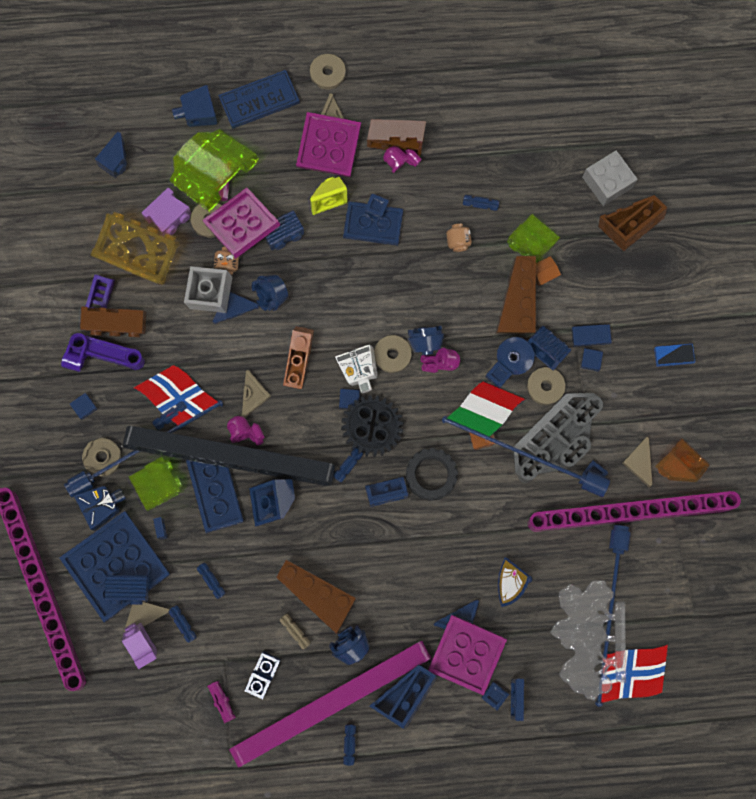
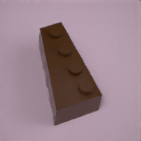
M516 256L514 258L495 334L535 333L536 256Z
M286 560L276 578L335 634H338L356 598Z

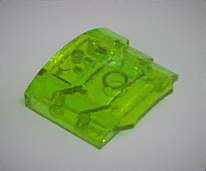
M220 129L214 132H198L174 156V172L170 182L210 212L221 200L218 192L240 169L247 173L259 159L257 154L245 145H241L232 137H229Z

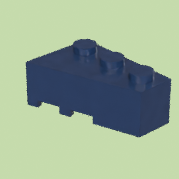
M418 665L369 707L406 730L437 680V676Z

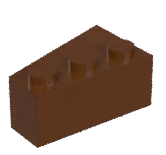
M653 195L635 202L627 208H620L614 213L600 216L598 227L625 251L665 218L667 207Z

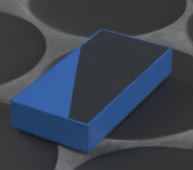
M693 344L654 348L656 367L695 363Z

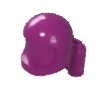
M397 146L388 148L383 156L384 162L392 168L393 173L399 170L405 163L416 167L422 160L414 150L408 149L405 154Z
M447 348L439 349L436 356L422 355L420 361L424 363L422 371L436 373L438 369L445 371L456 370L460 365V355L456 351Z
M235 416L228 421L227 429L231 434L230 439L232 443H237L247 438H250L256 445H261L264 442L263 439L265 437L258 424L253 423L252 427H250L246 418L242 416Z

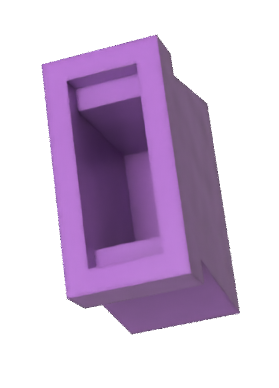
M167 188L142 212V215L149 224L153 222L163 237L166 238L173 235L181 223L189 220L191 211L187 205L175 198L174 192L171 189Z
M133 623L126 627L122 643L133 658L137 668L140 669L157 659V649L142 623L137 625Z

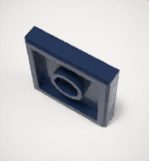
M524 679L511 680V719L515 721H524Z

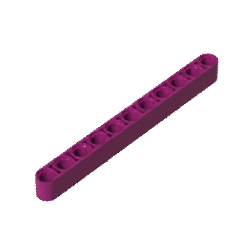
M5 487L0 488V514L61 679L67 690L79 691L86 685V678L20 501L14 491ZM9 493L10 499L7 502H3V496ZM16 511V518L14 520H10V513ZM19 529H23V536L17 539L16 532ZM29 547L30 554L24 557L23 550ZM36 565L37 572L31 575L29 570L31 566ZM43 583L44 590L38 594L36 588L38 584ZM49 601L51 609L48 612H44L43 605ZM53 620H56L58 622V627L56 630L52 631L50 629V623ZM60 639H64L65 646L59 650L57 642ZM67 657L72 660V665L68 669L64 666V660ZM74 676L79 679V685L75 688L71 685V679Z
M729 491L543 511L531 515L527 525L530 530L541 532L726 512L737 508L741 503V498L738 493ZM726 497H730L732 499V506L726 503ZM707 499H711L713 501V508H710L707 505ZM688 501H692L694 503V510L688 508ZM669 503H672V504L675 505V507H676V511H675V512H671V511L669 510V508H668V504H669ZM650 505H653V506L656 507V509H657V513H656V514H652V513L649 511V506H650ZM630 507L637 509V516L630 514ZM611 509L617 510L619 514L617 519L611 516ZM592 511H596L599 514L598 521L592 519ZM573 513L580 516L579 523L572 520L571 516ZM554 515L561 518L560 525L553 523L552 517ZM538 517L541 519V527H536L533 524V518Z
M423 641L418 642L230 748L229 751L237 767L243 766L409 672L418 665L430 660L431 656Z

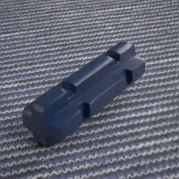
M464 195L463 205H473L476 208H490V210L497 211L499 200L492 199L491 201L489 198L478 196L473 198L472 195Z
M183 401L177 403L176 408L172 407L160 415L161 418L157 417L153 420L152 424L154 427L160 430L165 427L164 424L172 422L171 419L178 415L177 412H182L187 408Z
M358 448L351 452V456L347 457L340 466V470H337L334 474V478L337 481L342 482L346 478L345 475H348L356 465L357 460H360L363 456V452L360 455L358 454Z
M202 563L199 565L197 571L200 575H203L202 578L210 590H213L214 596L217 599L223 597L226 593L219 586L220 584L213 573L209 571L207 564Z
M172 607L168 611L170 616L174 618L173 621L181 634H184L183 637L186 642H192L197 638L194 631H191V626L184 615H181L179 607Z
M347 724L345 726V756L343 764L352 766L354 765L355 758L353 754H355L354 734H356V726Z

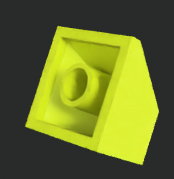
M340 177L326 179L310 198L312 215L347 203V188Z

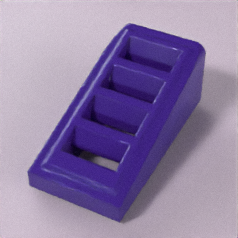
M94 275L85 307L94 308L91 307L93 303L100 305L101 308H106L115 280ZM99 282L107 284V287L99 286ZM97 289L103 290L105 294L96 293ZM94 296L103 298V301L93 300Z

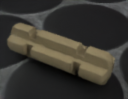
M285 614L280 619L282 625L287 627L286 630L295 641L299 642L298 644L302 649H306L311 644L308 638L303 636L304 633L296 623L292 622V618L288 614Z

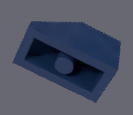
M120 132L113 136L95 158L97 165L114 178L121 175L127 165L125 144Z

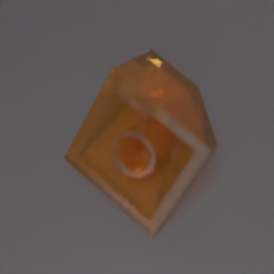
M681 439L655 467L662 476L669 480L697 482L710 465Z

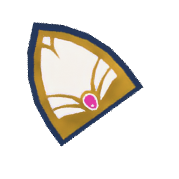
M507 557L504 558L498 579L501 607L516 602L525 592L528 583L532 581L530 575Z

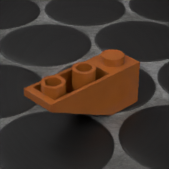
M297 326L293 329L283 386L302 389L314 330Z

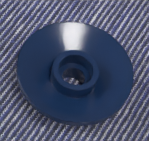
M508 338L498 348V362L514 375L525 373L534 363V349L524 338ZM516 354L517 360H513L511 355Z

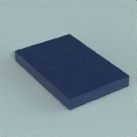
M348 201L343 238L398 246L403 209L387 207L382 219L365 213L367 204Z

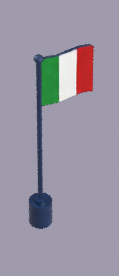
M483 381L470 392L458 409L450 416L442 418L443 423H449L578 478L581 489L603 498L608 489L610 479L589 470L580 476L491 438L490 436L505 423L512 411L525 401L524 398Z

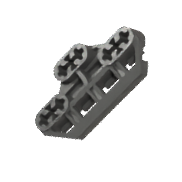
M594 393L565 394L514 447L522 451L525 448L531 455L538 458L542 456L545 461L566 470L571 469L591 448L589 440L591 422L602 410L603 401ZM573 398L587 399L586 401L582 399L574 408L571 406L574 403ZM592 404L596 405L581 422H577V419ZM560 411H562L568 417V419L564 418L555 427L553 423L562 415L561 413H559ZM543 429L550 436V438L546 436L538 445H536L535 441L543 434V432L541 431ZM582 443L584 445L583 448L572 457L570 462L566 463L564 460ZM512 451L515 474L523 483L531 482L538 474L559 471L539 463L529 475L524 476V472L536 461L525 457L519 463L518 457L522 455Z

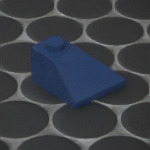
M292 479L272 480L249 488L255 527L285 517L295 500Z

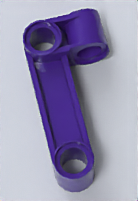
M76 333L70 338L61 366L80 372L87 356L133 370H139L144 366L145 360L136 349L126 348ZM84 341L83 346L76 347L77 342ZM132 357H139L136 363H130Z

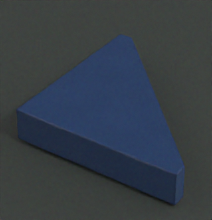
M230 292L227 312H217L212 322L217 324L229 318L238 317L246 312L258 309L259 304Z
M475 600L434 623V626L445 629L451 615L473 624L479 601Z

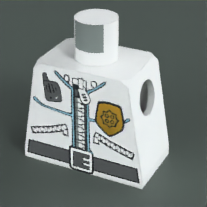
M367 345L335 357L350 385L359 384L361 393L372 390L369 380L377 378L375 354L372 346Z

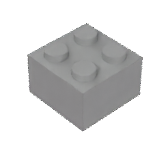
M617 150L586 168L582 177L603 206L632 189L638 180Z
M190 266L184 303L194 310L226 313L232 283L231 274L227 270Z

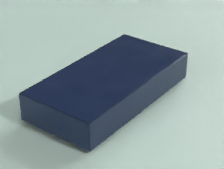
M610 324L571 328L573 347L612 343Z

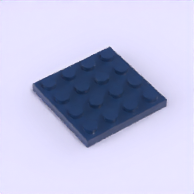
M126 511L59 558L103 622H107L130 605V601H123L122 605H111L110 601L105 600L106 575L148 576L149 590L171 575Z

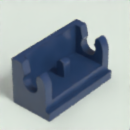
M403 477L365 486L370 507L408 498Z

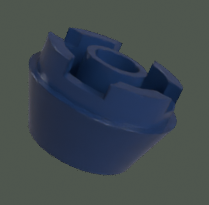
M277 275L259 276L257 280L252 282V292L256 290L259 298L256 302L264 311H276L288 298L286 285Z
M442 326L420 327L408 330L407 339L413 352H422V355L434 354V350L441 349L444 333L442 332Z
M358 625L355 629L350 626L341 631L335 644L331 642L329 645L332 656L346 665L362 660L370 648L365 631L360 629Z

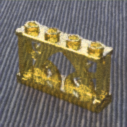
M113 212V214H106V219L96 245L92 249L91 256L154 283L164 285L167 272L180 242L175 241L176 237L165 233L163 236L158 234V229L150 226L146 229L141 227V222L134 219L127 221L124 219V215ZM116 223L122 226L120 232L115 229L116 235L119 236L118 238H114L110 230L111 226ZM128 226L136 230L128 232ZM148 235L153 236L156 239L151 241ZM108 236L113 242L109 244L105 251H102ZM140 237L146 246L148 254L137 256L131 263L129 262V251L122 243L132 238ZM158 243H165L168 247L167 253L163 256H156V252L163 250V248H158ZM118 246H120L124 251V255L121 257H119L117 254L118 251H120V249L117 248ZM149 258V261H145L146 265L141 266L140 260ZM157 260H164L160 272L157 274Z

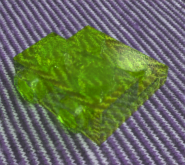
M531 214L508 237L507 243L513 251H518L522 256H536V263H538L560 237Z
M163 457L147 464L144 469L129 476L146 511L182 493L180 489L183 486L178 476H173L171 473L173 467L168 459L164 460Z

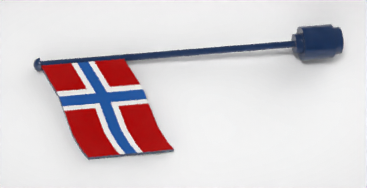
M174 365L134 387L135 390L145 395L162 414L172 407L176 408V404L180 401L185 403L187 408L182 412H177L178 415L171 419L178 426L167 431V433H173L218 406H223L221 400L216 401L209 396L187 373ZM134 450L92 475L90 472L85 473L84 471L78 473L64 484L67 492L72 498L92 489V483L95 482L93 478L140 451Z
M614 525L609 542V549H612V553L616 554L598 699L595 702V705L601 707L603 702L620 698L657 695L662 693L668 644L653 649L624 650L607 654L620 554L624 555V551H629L631 535L629 527Z

